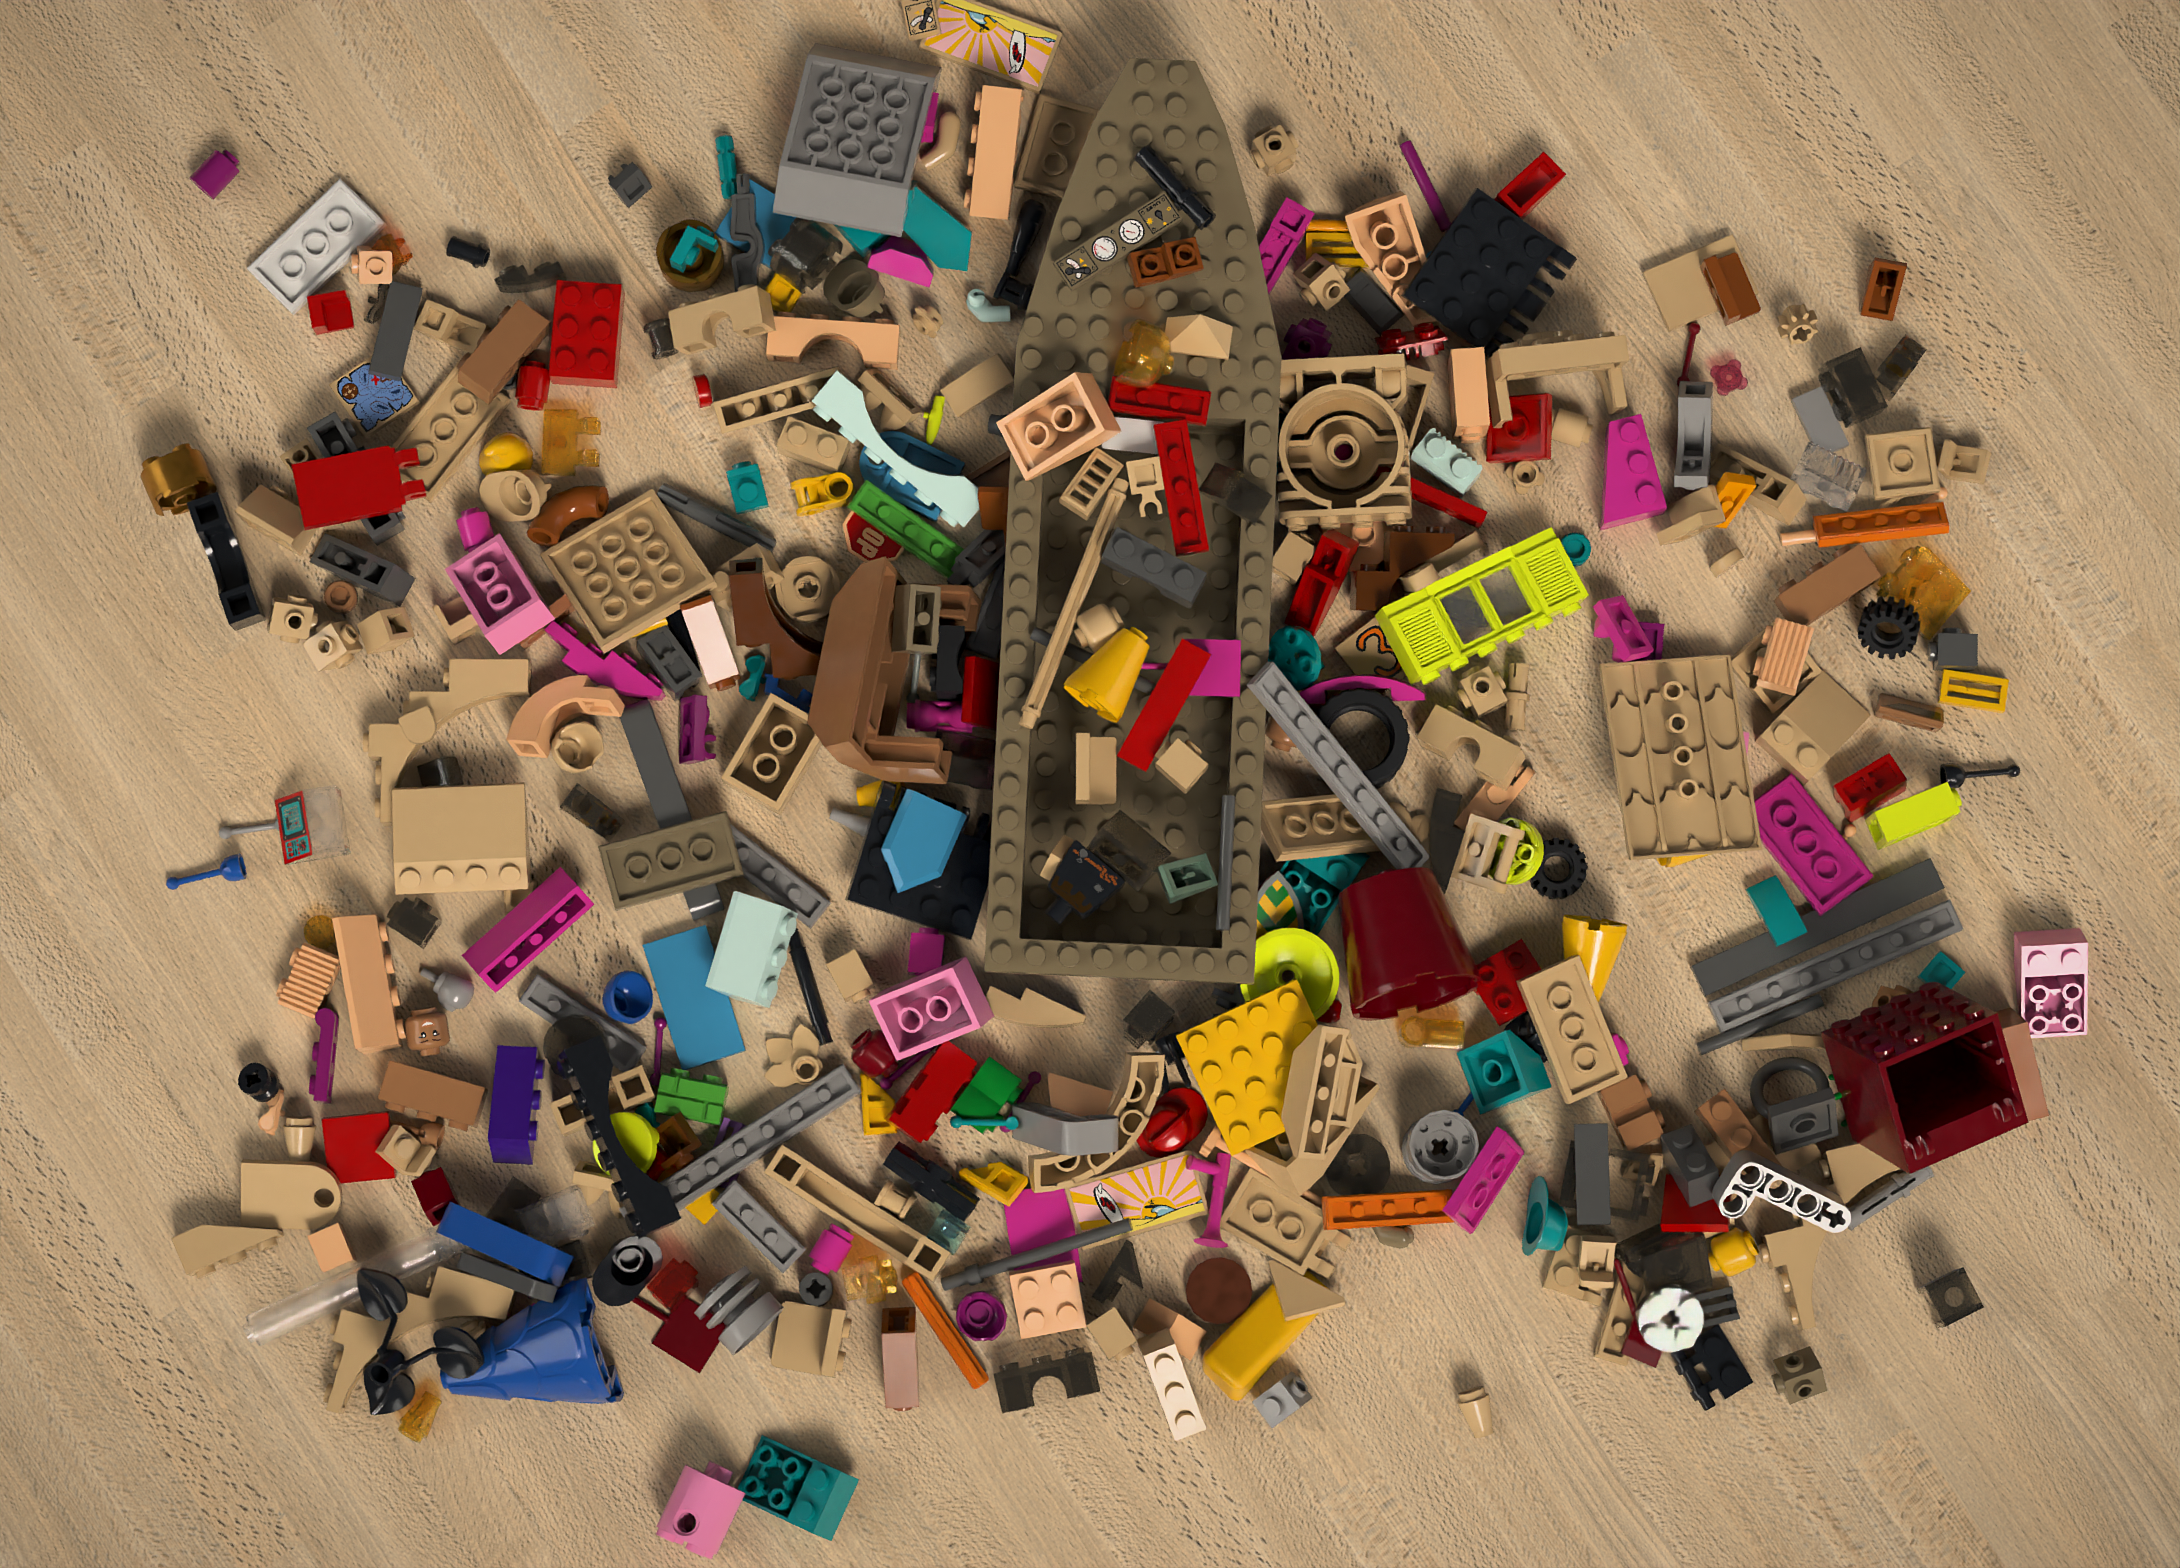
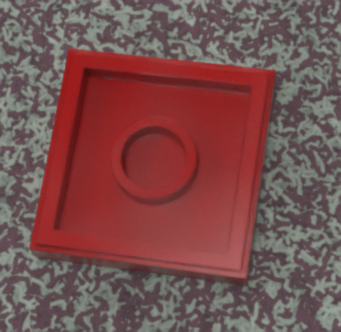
M1541 393L1509 396L1513 420L1506 421L1502 428H1493L1488 397L1490 426L1487 431L1486 462L1492 464L1551 460L1552 395Z
M976 656L965 657L961 722L996 731L1000 663Z
M389 1111L323 1117L321 1119L327 1168L337 1176L340 1184L396 1178V1169L375 1152L391 1128Z
M1666 1174L1661 1215L1662 1232H1729L1730 1218L1725 1217L1721 1213L1714 1199L1689 1207L1672 1175ZM1732 1194L1728 1195L1724 1202H1731Z

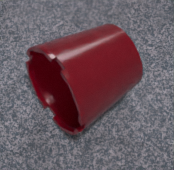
M1425 867L1398 870L1387 869L1378 873V875L1352 884L1338 895L1350 1006L1354 1018L1366 1021L1398 1018V1011L1416 1007L1417 1013L1424 1012L1469 994L1478 987L1477 982L1482 981L1480 972L1432 869Z

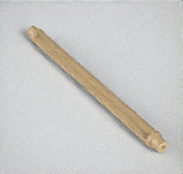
M1115 478L1112 488L1107 491L1106 500L1025 705L1022 706L1021 711L1023 713L1019 724L1023 727L1033 729L1036 719L1041 716L1042 707L1074 629L1077 616L1081 611L1122 504L1126 500L1127 496L1125 493L1129 482L1123 479Z

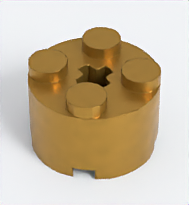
M692 219L679 221V223L665 229L657 242L656 255L660 270L666 281L681 291H705L717 281L723 270L724 254L721 243L715 234L714 239L718 242L716 252L698 244L697 248L700 249V252L692 267L687 265L684 272L671 267L670 258L688 225L694 229L697 226H702L715 234L710 226L701 221Z
M189 443L180 444L172 450V453L162 457L153 456L142 463L143 471L140 478L157 515L165 516L163 511L171 510L173 515L188 512L187 502L204 497L210 490L212 493H215L217 490L201 451L192 449Z

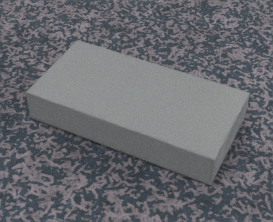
M1822 386L1791 400L1818 459L1849 446V442Z

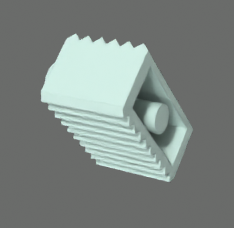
M1435 428L1428 431L1411 455V459L1460 498H1463L1482 471V465H1477V460L1472 461V457H1467L1466 452L1462 453L1461 448L1457 449L1456 444L1451 445V440L1446 441V436L1441 437V432L1436 433Z

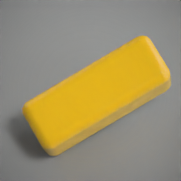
M1308 1270L1306 1271L1304 1277L1327 1288ZM1273 1283L1204 1352L1202 1369L1230 1399L1235 1401L1241 1400L1319 1313L1285 1321Z

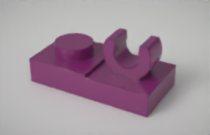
M692 695L680 699L679 764L690 765L716 758L715 753H708L704 747L706 742L716 741V736L711 734L705 735L706 724L710 716L707 696Z

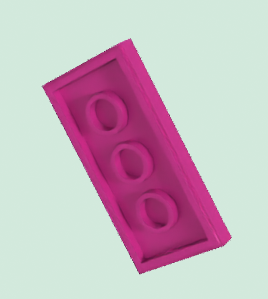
M1792 773L1754 800L1761 843L1820 917L1873 878V874Z

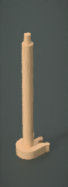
M1216 1124L1198 1151V1154L1205 1158L1208 1157L1214 1146L1231 1155ZM1245 1150L1233 1155L1237 1160L1271 1179ZM1307 1190L1300 1196L1315 1206L1322 1208V1198L1312 1191Z

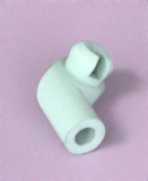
M973 289L968 293L967 307L979 321L1010 322V305L993 306L984 297L985 293L980 289Z

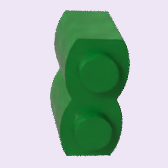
M989 1056L950 1111L962 1119L1002 1120L1004 1118L1000 1114L1002 1108L1006 1103L1012 1106L1023 1092V1089L1019 1087L1022 1080ZM972 1126L983 1135L987 1129L993 1133L997 1126Z

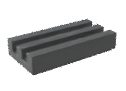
M1732 1286L1666 1302L1674 1335L1740 1319ZM1723 1295H1726L1727 1298L1726 1302L1681 1313H1676L1675 1307ZM1726 1308L1730 1310L1729 1315L1679 1326L1678 1320Z

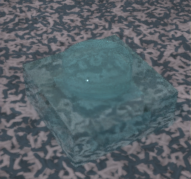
M943 1209L926 1237L954 1256L971 1227Z

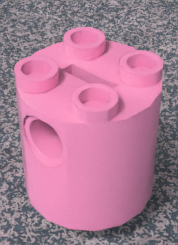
M711 1461L708 1462L704 1472L685 1465L656 1526L658 1527L656 1535L683 1545L684 1541L688 1542L685 1547L687 1550L712 1559L714 1554L717 1555L746 1494L728 1484L733 1472ZM696 1520V1526L692 1530V1524Z

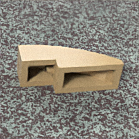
M991 985L985 996L994 1014L993 1018L1020 1026L1066 1028L1084 1025L1086 1021L1085 1015L1028 988L1025 989L1021 1000Z

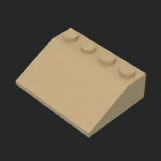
M525 782L392 788L393 867L396 895L529 888L532 876Z

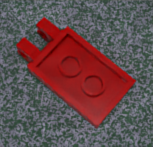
M387 445L291 464L305 530L403 511L402 505H406V501L427 497L423 479L407 481L403 484L401 481L399 470L420 466L417 447L395 452V447L390 448Z

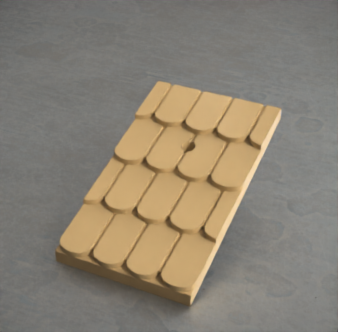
M1731 655L1599 664L1604 709L1607 717L1628 860L1762 850ZM1674 718L1680 723V727L1677 730L1672 726Z

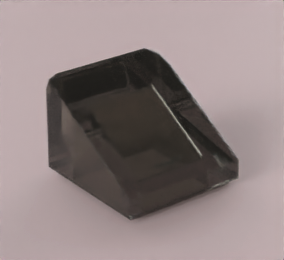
M455 756L440 757L417 766L422 787L464 785L458 760Z

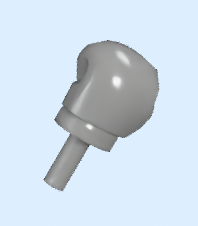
M426 968L422 969L420 975L435 983L433 991L438 994V1001L444 1009L453 1012L456 1009H464L469 1004L474 994V985L470 981L446 971L438 976Z

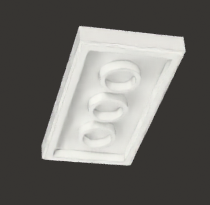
M339 179L252 262L247 269L292 315H295L308 302L307 296L315 295L351 260V254H357V246H366L387 225L353 190Z

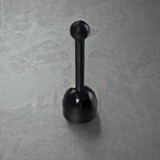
M1946 763L1940 766L1941 784L1948 782L1950 788L1956 789L1962 786L1966 778L1998 775L2017 777L2021 770L2018 765L2012 764L2008 768L1966 772L1959 764Z

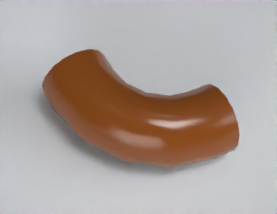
M596 485L576 486L555 494L540 507L539 514L531 521L527 530L528 538L540 546L553 547L558 543L563 530L572 522L582 518L604 517L609 504L607 488Z

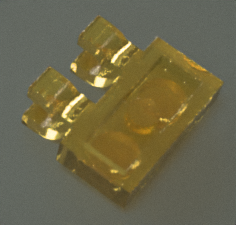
M544 409L541 467L543 475L576 476V466L599 467L600 454L597 453L596 449L577 451L578 434L601 435V422L598 421L597 417L578 419L579 412L577 409Z

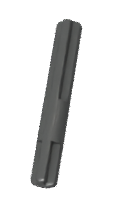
M664 483L657 492V496L663 504L747 547L758 543L773 552L776 546L775 538L667 483Z

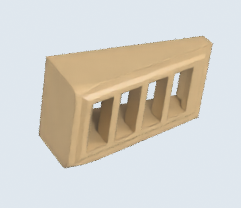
M1096 447L1059 498V503L1087 521L1124 465ZM1097 459L1113 469L1110 474L1094 465ZM1091 470L1105 479V481L1100 484L1088 476L1087 473ZM1081 482L1088 483L1097 489V492L1095 494L1080 486ZM1077 491L1089 499V503L1086 505L1074 497V492Z

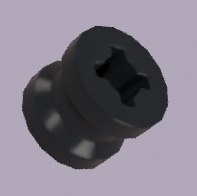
M255 1062L248 1064L242 1069L238 1077V1085L244 1093L250 1095L254 1100L267 1102L278 1093L280 1080L274 1072L268 1070L261 1063Z

